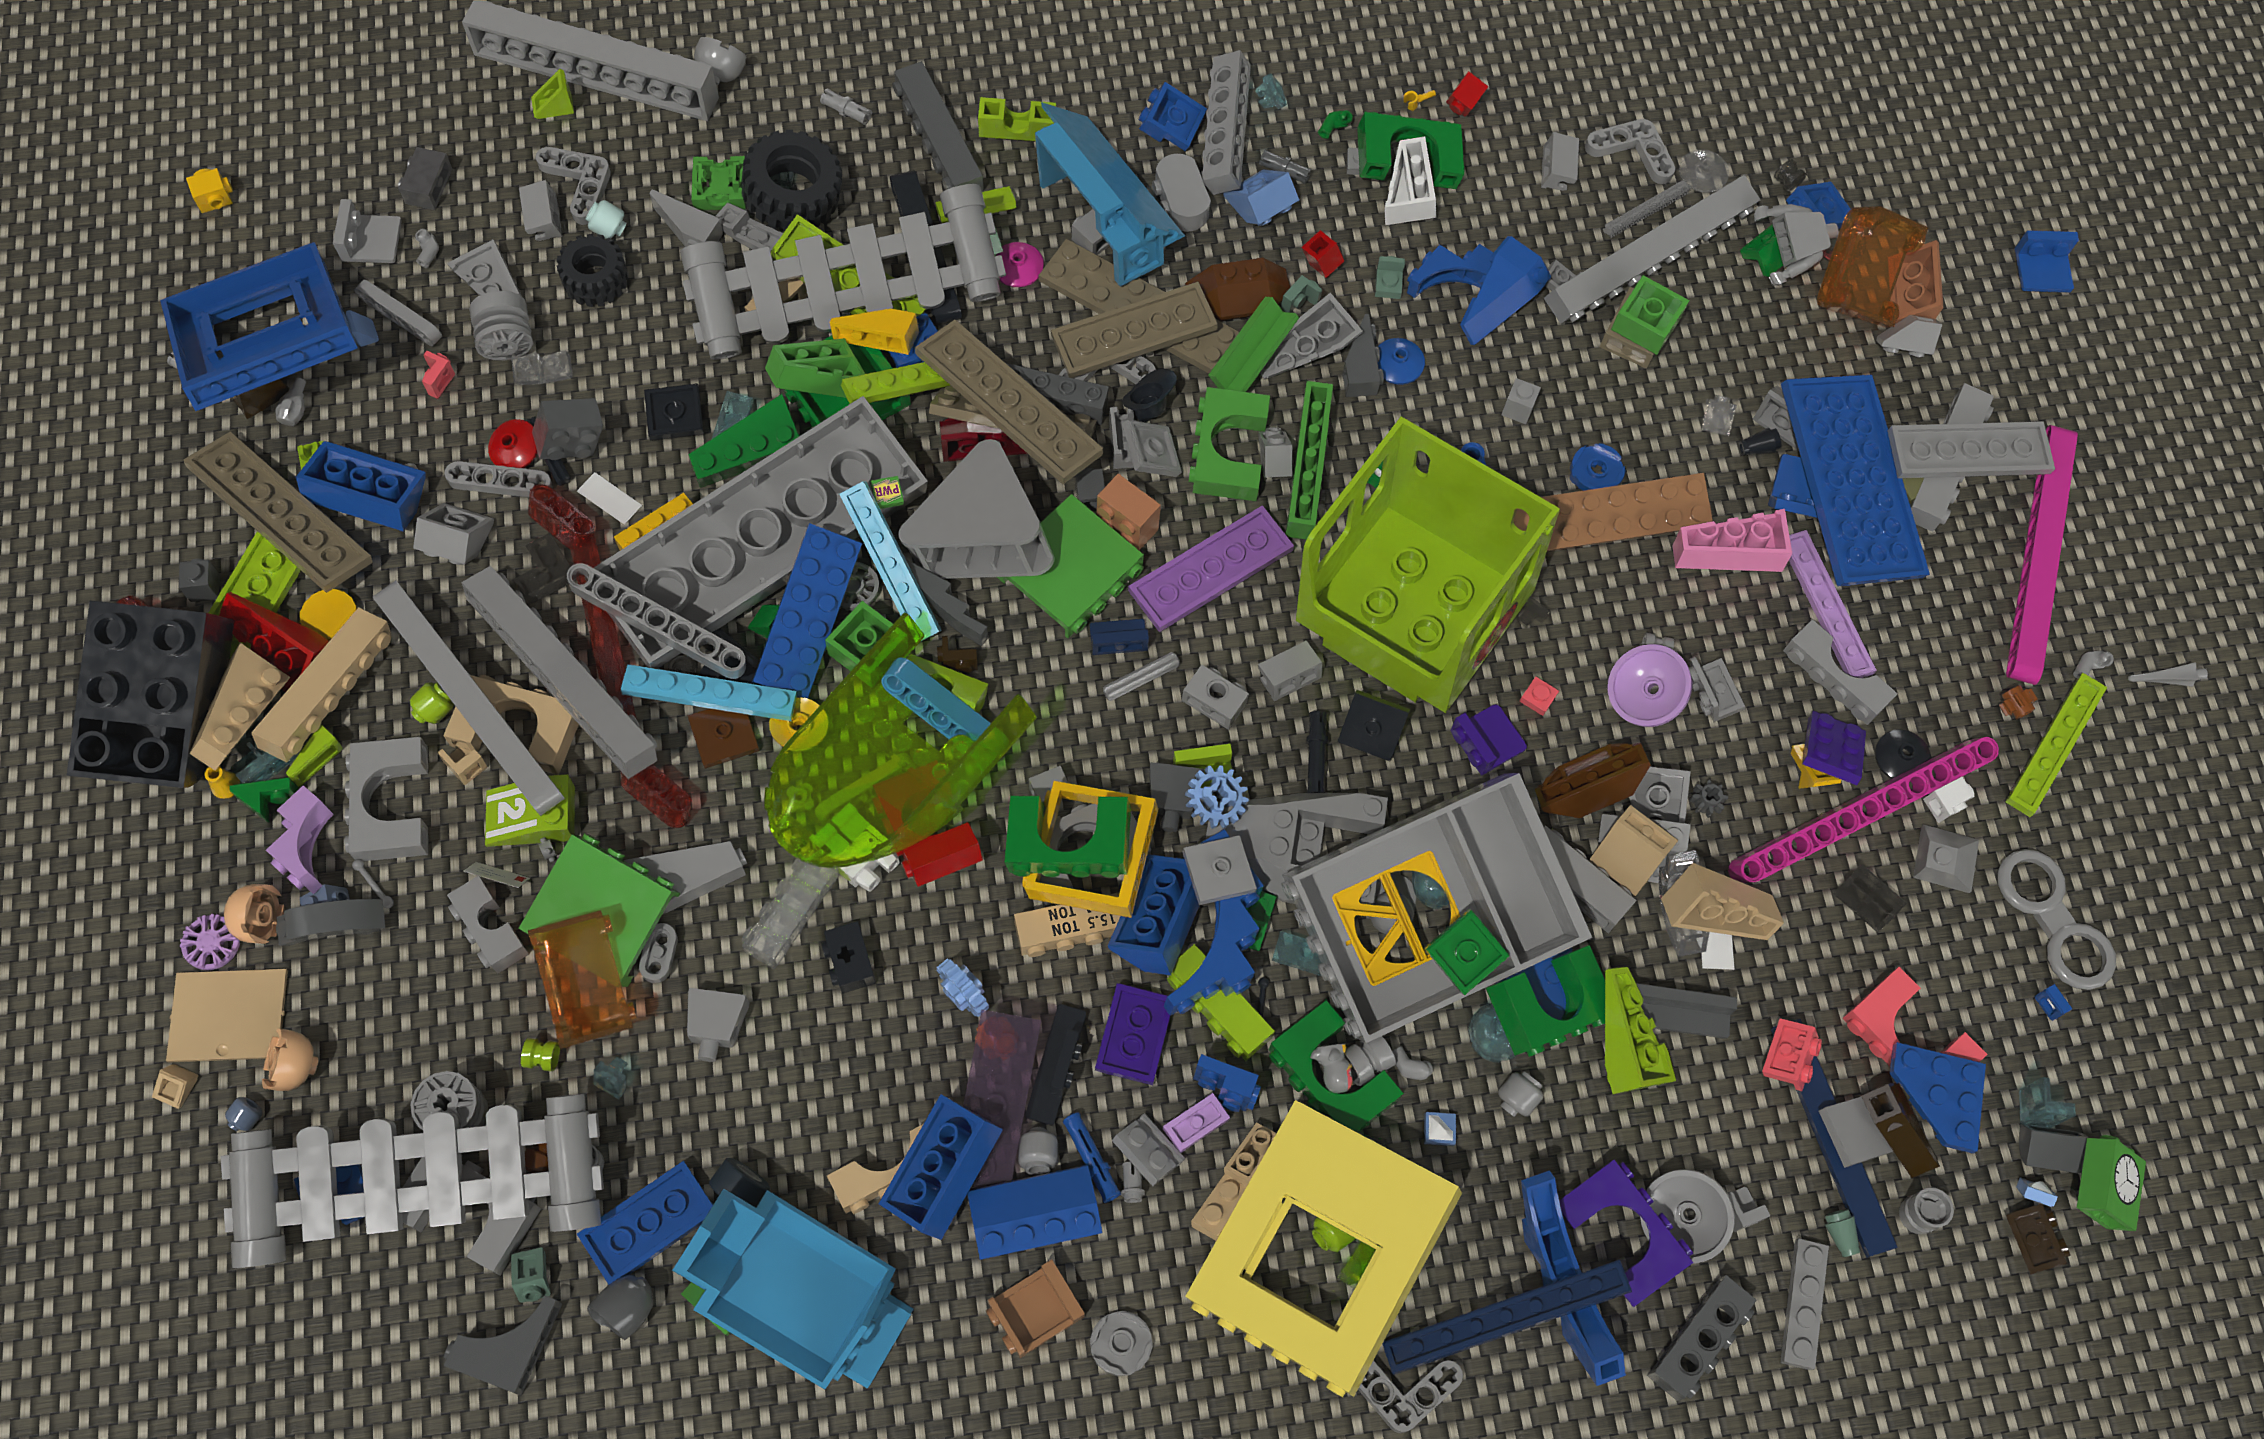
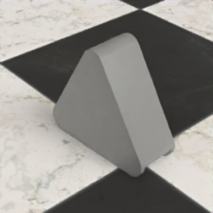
M992 439L979 442L899 530V539L908 548L915 564L942 579L1037 576L1047 572L1055 560L1039 519L1000 442Z

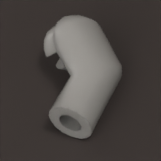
M2107 651L2084 653L2073 673L2074 677L2077 678L2081 673L2089 675L2092 669L2110 666L2114 660L2113 655Z
M1402 1046L1392 1051L1396 1060V1066L1403 1077L1425 1080L1432 1074L1433 1067L1430 1062L1409 1059Z

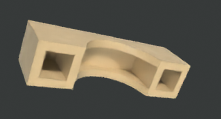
M923 1124L910 1131L909 1149ZM853 1161L827 1175L845 1213L847 1214L852 1211L853 1214H856L869 1206L868 1202L878 1196L881 1199L902 1161L897 1166L886 1171H871Z

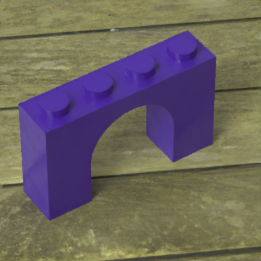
M1613 1160L1559 1200L1563 1216L1573 1229L1577 1228L1601 1209L1609 1206L1630 1208L1644 1220L1649 1233L1647 1251L1640 1261L1625 1271L1632 1292L1625 1294L1624 1297L1632 1307H1635L1694 1263L1690 1258L1694 1253L1682 1238L1678 1241L1670 1232L1674 1227L1663 1213L1657 1216L1650 1206L1654 1201L1645 1189L1641 1187L1637 1190L1630 1181L1634 1175L1625 1163L1621 1162L1618 1165Z

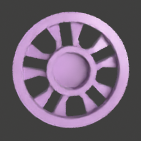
M214 914L209 916L203 915L198 917V920L189 927L186 926V930L183 931V938L180 939V947L184 958L192 966L201 970H214L226 965L236 955L240 940L231 933L222 936V934L228 932L226 925L216 931L219 921L225 923L223 916ZM211 921V929H208L207 922ZM201 925L202 931L195 933L194 930ZM190 936L197 937V940L193 941L189 940ZM225 941H233L231 950L223 947ZM196 945V949L189 953L188 947ZM202 951V954L199 956L198 960H197V961H194V960L196 959V957H197V956L200 954V952ZM220 951H222L225 954V957L222 960L217 955V953ZM213 955L214 963L205 964L206 957Z

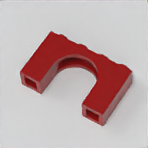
M938 761L873 786L876 798L872 799L874 808L878 815H884L885 819L881 821L887 836L893 834L895 839L891 842L897 857L903 855L905 861H902L901 864L907 878L913 877L917 887L983 861L979 843L968 822L931 836L918 835L907 829L909 822L917 813L952 799L948 781Z

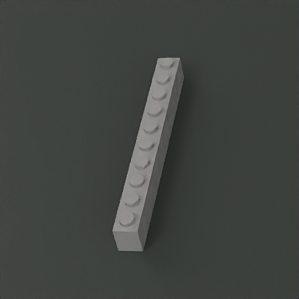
M1743 175L1555 288L1544 299L1560 324L1568 319L1573 323L1585 315L1583 310L1589 307L1591 311L1605 302L1603 298L1609 296L1610 299L1614 298L1624 291L1622 287L1626 284L1632 287L1640 281L1641 275L1645 272L1650 276L1662 268L1660 263L1663 261L1667 264L1673 262L1681 256L1679 252L1683 249L1686 253L1699 245L1698 240L1701 238L1705 242L1718 233L1716 229L1719 227L1725 230L1736 222L1734 218L1737 216L1743 219L1755 211L1752 206L1758 203L1760 198L1746 176Z
M489 566L462 582L466 600L628 779L657 761L655 751L657 743L649 733L644 734L636 718L631 714L628 716L623 711V706L617 697H610L603 682L599 678L594 679L590 675V670L584 661H578L574 657L570 646L566 642L561 643L558 640L555 630L550 625L545 626L538 611L534 607L529 608L526 605L523 595L518 590L513 591L503 573L498 574Z

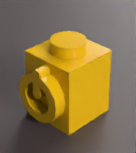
M217 168L212 170L200 169L193 176L186 178L192 197L201 213L233 204L229 193L233 192L232 186L227 177L222 178Z

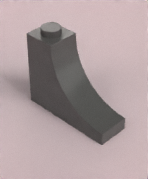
M544 1295L537 1309L526 1321L515 1329L499 1336L469 1338L458 1335L455 1341L452 1340L445 1351L444 1359H446L444 1366L522 1396L562 1303Z

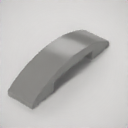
M728 202L715 216L720 218L723 232L752 250L769 246L771 251L783 235V233L751 219L747 211Z

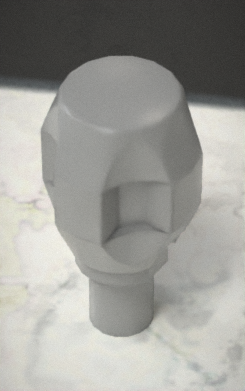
M295 378L292 389H289L280 398L276 407V420L281 424L295 426L302 418L305 410L303 390L306 381L304 379Z

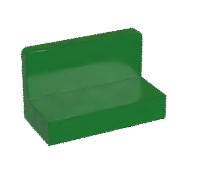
M1773 224L1740 249L1743 259L1758 260L1764 277H1769L1771 273L1776 272L1783 266Z

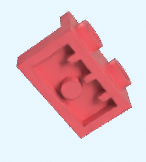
M1779 1019L1762 1070L1763 1075L1792 1083L1796 1090L1803 1091L1805 1083H1809L1812 1078L1813 1066H1811L1813 1057L1818 1056L1821 1050L1822 1040L1819 1039L1816 1028Z

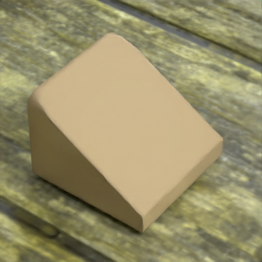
M169 1065L159 1071L152 1098L179 1109L194 1087L198 1075L177 1065Z

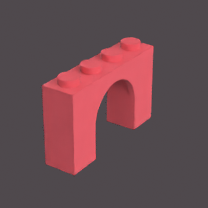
M1898 967L1886 976L1842 1019L1847 1023V1027L1853 1034L1860 1036L1869 1045L1870 1051L1875 1056L1882 1058L1890 1066L1892 1047L1895 1043H1900L1894 1030L1895 1016L1898 1010L1921 988ZM1966 1032L1955 1038L1940 1052L1980 1062L1988 1055Z

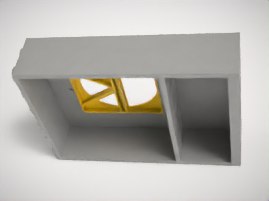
M1520 773L1502 774L1282 875L1285 882L1281 883L1284 893L1288 899H1293L1297 907L1293 911L1296 920L1301 927L1304 926L1309 934L1306 937L1308 947L1312 954L1316 953L1321 961V964H1318L1320 974L1324 981L1328 980L1333 988V991L1330 992L1332 1001L1336 1008H1341L1346 1017L1342 1019L1345 1022L1344 1028L1349 1036L1353 1035L1355 1039L1357 1038L1365 1043L1592 938ZM1410 870L1423 873L1434 879L1443 888L1449 900L1451 911L1449 926L1468 909H1471L1510 956L1466 995H1462L1429 954L1426 955L1390 873ZM1379 879L1392 907L1361 904L1359 899L1367 887ZM1355 916L1397 919L1375 952L1369 953L1357 936L1354 923ZM1404 933L1414 955V961L1406 963L1385 961L1386 955L1400 935Z

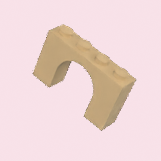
M470 675L499 714L512 709H523L537 716V730L528 751L545 772L559 775L579 725L555 697L550 696L545 691L539 689L529 691L513 682L503 684L496 682L495 679L486 675H480L479 677ZM455 707L443 736L451 747H460L471 751L475 749L478 752L482 740L457 707Z

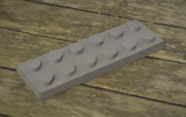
M2044 422L1892 425L1887 430L1898 478L2051 474L2055 470Z

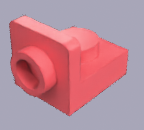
M426 351L423 356L430 368L425 372L422 383L428 395L438 399L455 376L450 360L441 353L434 354Z

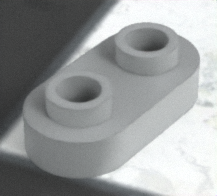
M659 923L655 926L642 951L639 970L643 978L650 983L664 981L671 972L678 937L673 927L668 924ZM661 937H667L668 941L665 944H658V940ZM655 965H660V966H661V969H660L659 972H657V973H652V972H651V969H652L653 966H655Z

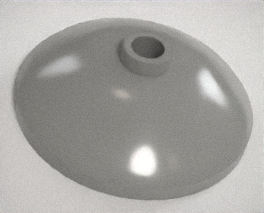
M1674 1170L1657 1178L1646 1190L1654 1201L1650 1205L1657 1216L1660 1213L1666 1216L1674 1227L1670 1230L1677 1241L1682 1238L1694 1253L1690 1256L1694 1263L1704 1262L1715 1257L1730 1241L1735 1226L1733 1204L1725 1189L1712 1177L1695 1170ZM1686 1208H1692L1695 1211V1218L1691 1219L1686 1216ZM1640 1217L1643 1231L1647 1239L1649 1240L1647 1226L1644 1220Z

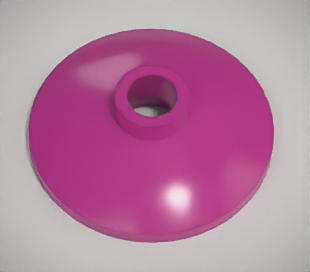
M1023 242L1008 243L1002 246L1003 252L996 254L997 256H1002L1006 276L1000 277L999 280L1003 284L1011 287H1025L1039 279L1044 262L1040 252L1032 245Z

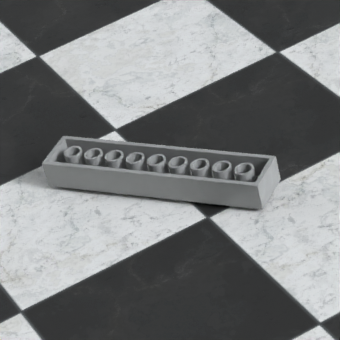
M473 0L462 21L475 56L552 77L559 69H562L565 72L567 82L705 121L709 120L719 99L712 65L703 61H694L678 54L673 55L662 52L656 48H648L632 41H623L607 34L602 35L585 28L566 25L560 21H552L535 14H527L514 8L502 7L489 1Z

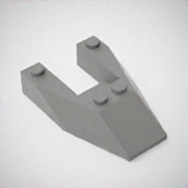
M1297 793L1252 799L1245 805H1241L1246 811L1242 815H1237L1239 820L1234 824L1229 821V825L1226 828H1222L1218 822V825L1211 829L1210 822L1208 821L1206 839L1224 829L1230 837L1240 835L1248 863L1264 885L1262 891L1276 896V899L1282 902L1295 904L1293 899H1288L1284 893L1281 883L1285 882L1282 875L1320 857L1324 827L1365 834H1373L1382 830L1385 824L1388 798L1363 793ZM1233 806L1229 808L1224 807L1222 814L1230 812ZM1377 880L1363 892L1359 899L1361 904L1374 905Z

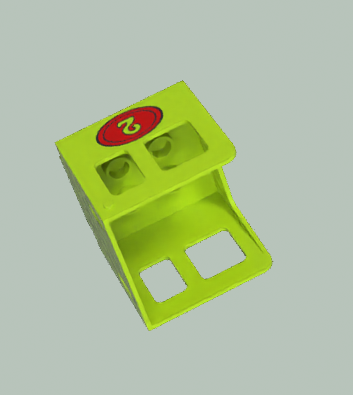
M1400 417L1308 536L1303 549L1296 621L1323 637L1322 645L1403 696L1415 703L1420 697L1446 713L1533 594L1560 508L1407 419ZM1418 451L1426 453L1430 458L1428 474L1421 472L1416 466ZM1383 461L1379 485L1363 506L1366 484ZM1349 505L1346 527L1343 533L1319 563L1321 542L1324 536ZM1517 508L1524 510L1529 515L1526 531L1517 528L1513 522Z

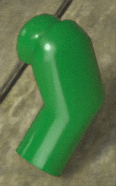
M1348 110L1329 113L1318 130V134L1322 138H1329L1333 129L1346 127L1352 122V113Z

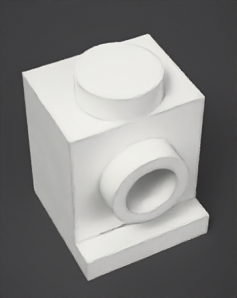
M1960 777L1935 790L1923 800L1937 822L1940 823L1949 816L1967 808L1968 806L1965 802L1974 797V791L1965 782L1963 777Z

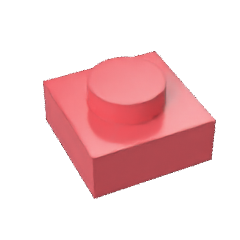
M1535 676L1519 702L1544 716L1558 695L1559 690Z

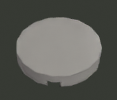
M1127 1311L1113 1312L1102 1317L1093 1328L1090 1338L1091 1354L1096 1364L1106 1373L1115 1376H1129L1141 1370L1149 1360L1153 1347L1151 1333L1146 1322L1136 1314Z

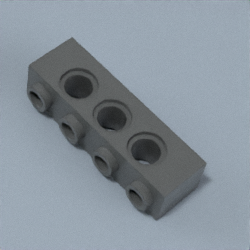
M1006 363L1056 408L1063 410L1065 414H1085L1090 416V419L1097 420L1096 424L1102 425L1108 404V386Z
M1727 1275L1718 1279L1647 1376L1676 1401L1686 1397L1691 1399L1701 1386L1698 1380L1703 1373L1709 1374L1719 1362L1716 1355L1722 1348L1728 1349L1736 1339L1735 1329L1739 1324L1744 1326L1753 1316L1755 1311L1751 1308L1757 1300ZM1718 1308L1723 1309L1727 1313L1728 1321L1726 1324L1720 1322L1717 1318L1716 1311ZM1700 1332L1708 1335L1710 1339L1709 1348H1705L1700 1344L1698 1338ZM1682 1356L1689 1358L1692 1363L1690 1373L1681 1367L1680 1360Z

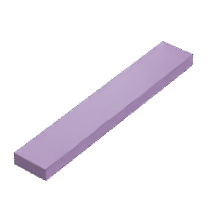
M1807 530L1789 535L1792 548L1789 562L1821 627L1833 637L1831 647L1843 672L1856 678L1873 675L1877 670Z

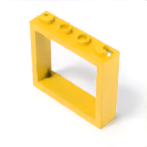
M1053 781L1052 789L1047 790L1044 806L1046 811L1042 826V841L1048 847L1051 842L1062 798L1098 805V797H1128L1131 811H1137L1140 814L1128 858L1127 875H1124L1119 897L1040 883L1042 873H1030L1029 876H1024L1022 886L1025 887L1029 899L1132 918L1158 814L1156 799Z

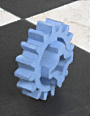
M1220 765L1214 772L1213 768L1208 766L1205 769V774L1199 770L1195 774L1196 779L1189 781L1188 785L1192 789H1188L1185 792V796L1190 797L1191 800L1186 804V807L1194 808L1195 811L1191 816L1194 818L1199 815L1201 817V825L1209 821L1211 829H1214L1219 822L1222 828H1226L1229 825V821L1234 824L1239 820L1237 815L1245 813L1246 810L1241 805H1245L1249 799L1243 797L1242 794L1248 789L1247 787L1239 786L1242 780L1241 776L1236 779L1232 777L1234 770L1230 769L1227 773H1224L1223 766ZM1212 780L1210 787L1200 788L1204 782ZM1215 791L1217 793V798L1216 796L1212 795ZM1233 806L1230 812L1222 814L1224 807L1229 808Z
M947 958L936 967V971L943 980L940 983L943 987V992L959 1010L963 1011L966 1008L974 1016L979 1017L989 1008L986 998L982 995L985 992L982 988V983L965 965L959 967L951 959Z

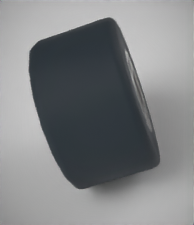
M729 1157L724 1160L709 1181L711 1188L718 1195L725 1189L755 1208L766 1191L771 1190L769 1184L759 1174L740 1161Z

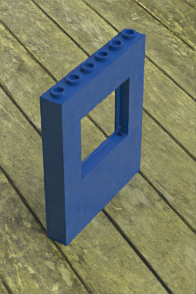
M315 242L160 300L182 389L195 411L358 348L326 264ZM290 295L294 296L300 315L218 346L212 325ZM306 317L308 321L307 325H303L301 321L302 318ZM221 350L223 357L219 358L216 351Z

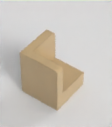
M459 747L449 756L443 749L437 752L446 766L464 785L488 768L483 758L475 749L471 751Z

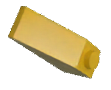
M891 308L831 318L829 322L833 339L845 338L848 344L909 355L919 333L916 313Z

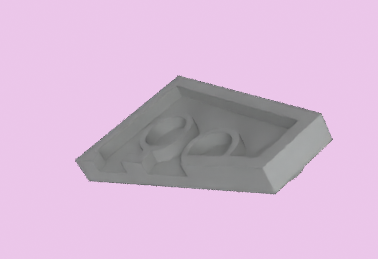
M494 240L446 263L478 295L493 291H510L522 297Z

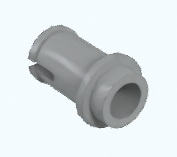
M1125 1162L1122 1164L1124 1190L1121 1191V1196L1124 1197V1202L1127 1203L1141 1202L1142 1196L1145 1195V1190L1142 1189V1174L1133 1166L1132 1175L1131 1162Z

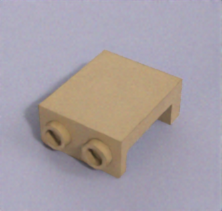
M1630 805L1616 821L1589 859V862L1596 867L1604 869L1610 878L1636 896L1678 840Z

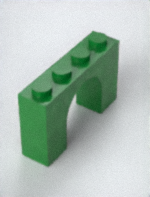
M1364 112L1357 127L1359 177L1384 180L1391 167L1390 145L1400 142V140L1425 137L1428 157L1431 162L1433 186L1457 189L1464 176L1461 124Z
M1010 796L1004 861L1009 873L1022 877L1029 876L1030 873H1042V875L1048 877H1057L1060 874H1072L1075 877L1101 874L1107 878H1115L1119 874L1127 875L1131 806L1128 797H1098L1096 829L1092 838L1087 844L1077 850L1061 852L1051 849L1042 841L1044 806L1040 796Z
M1590 945L1551 960L1566 998V1008L1561 1020L1552 1018L1541 1008L1525 972L1486 988L1514 1055L1527 1052L1528 1057L1545 1051L1543 1045L1549 1043L1550 1047L1567 1041L1565 1035L1568 1033L1575 1037L1589 1031L1586 1025L1592 1024L1594 1028L1605 1024V979Z
M1326 1000L1271 1042L1268 1049L1270 1051L1269 1057L1277 1068L1283 1067L1290 1076L1288 1081L1297 1092L1302 1091L1309 1099L1307 1104L1310 1108L1359 1133L1398 1102L1404 1093L1385 1070L1361 1089L1350 1094L1333 1093L1321 1086L1312 1070L1311 1053L1341 1032L1345 1025L1342 1018Z

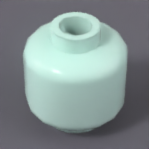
M602 200L599 203L594 202L585 218L588 221V228L596 234L604 235L605 239H611L615 234L620 236L627 224L623 221L624 211L607 200Z

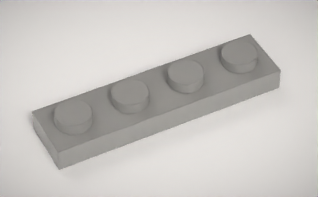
M1802 1239L1795 1240L1780 1362L1782 1364L1807 1370L1815 1369L1829 1250L1827 1245Z

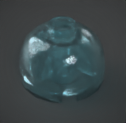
M1492 1002L1480 1007L1471 1018L1468 1027V1035L1470 1034L1473 1049L1481 1057L1492 1062H1502L1517 1057L1512 1051Z

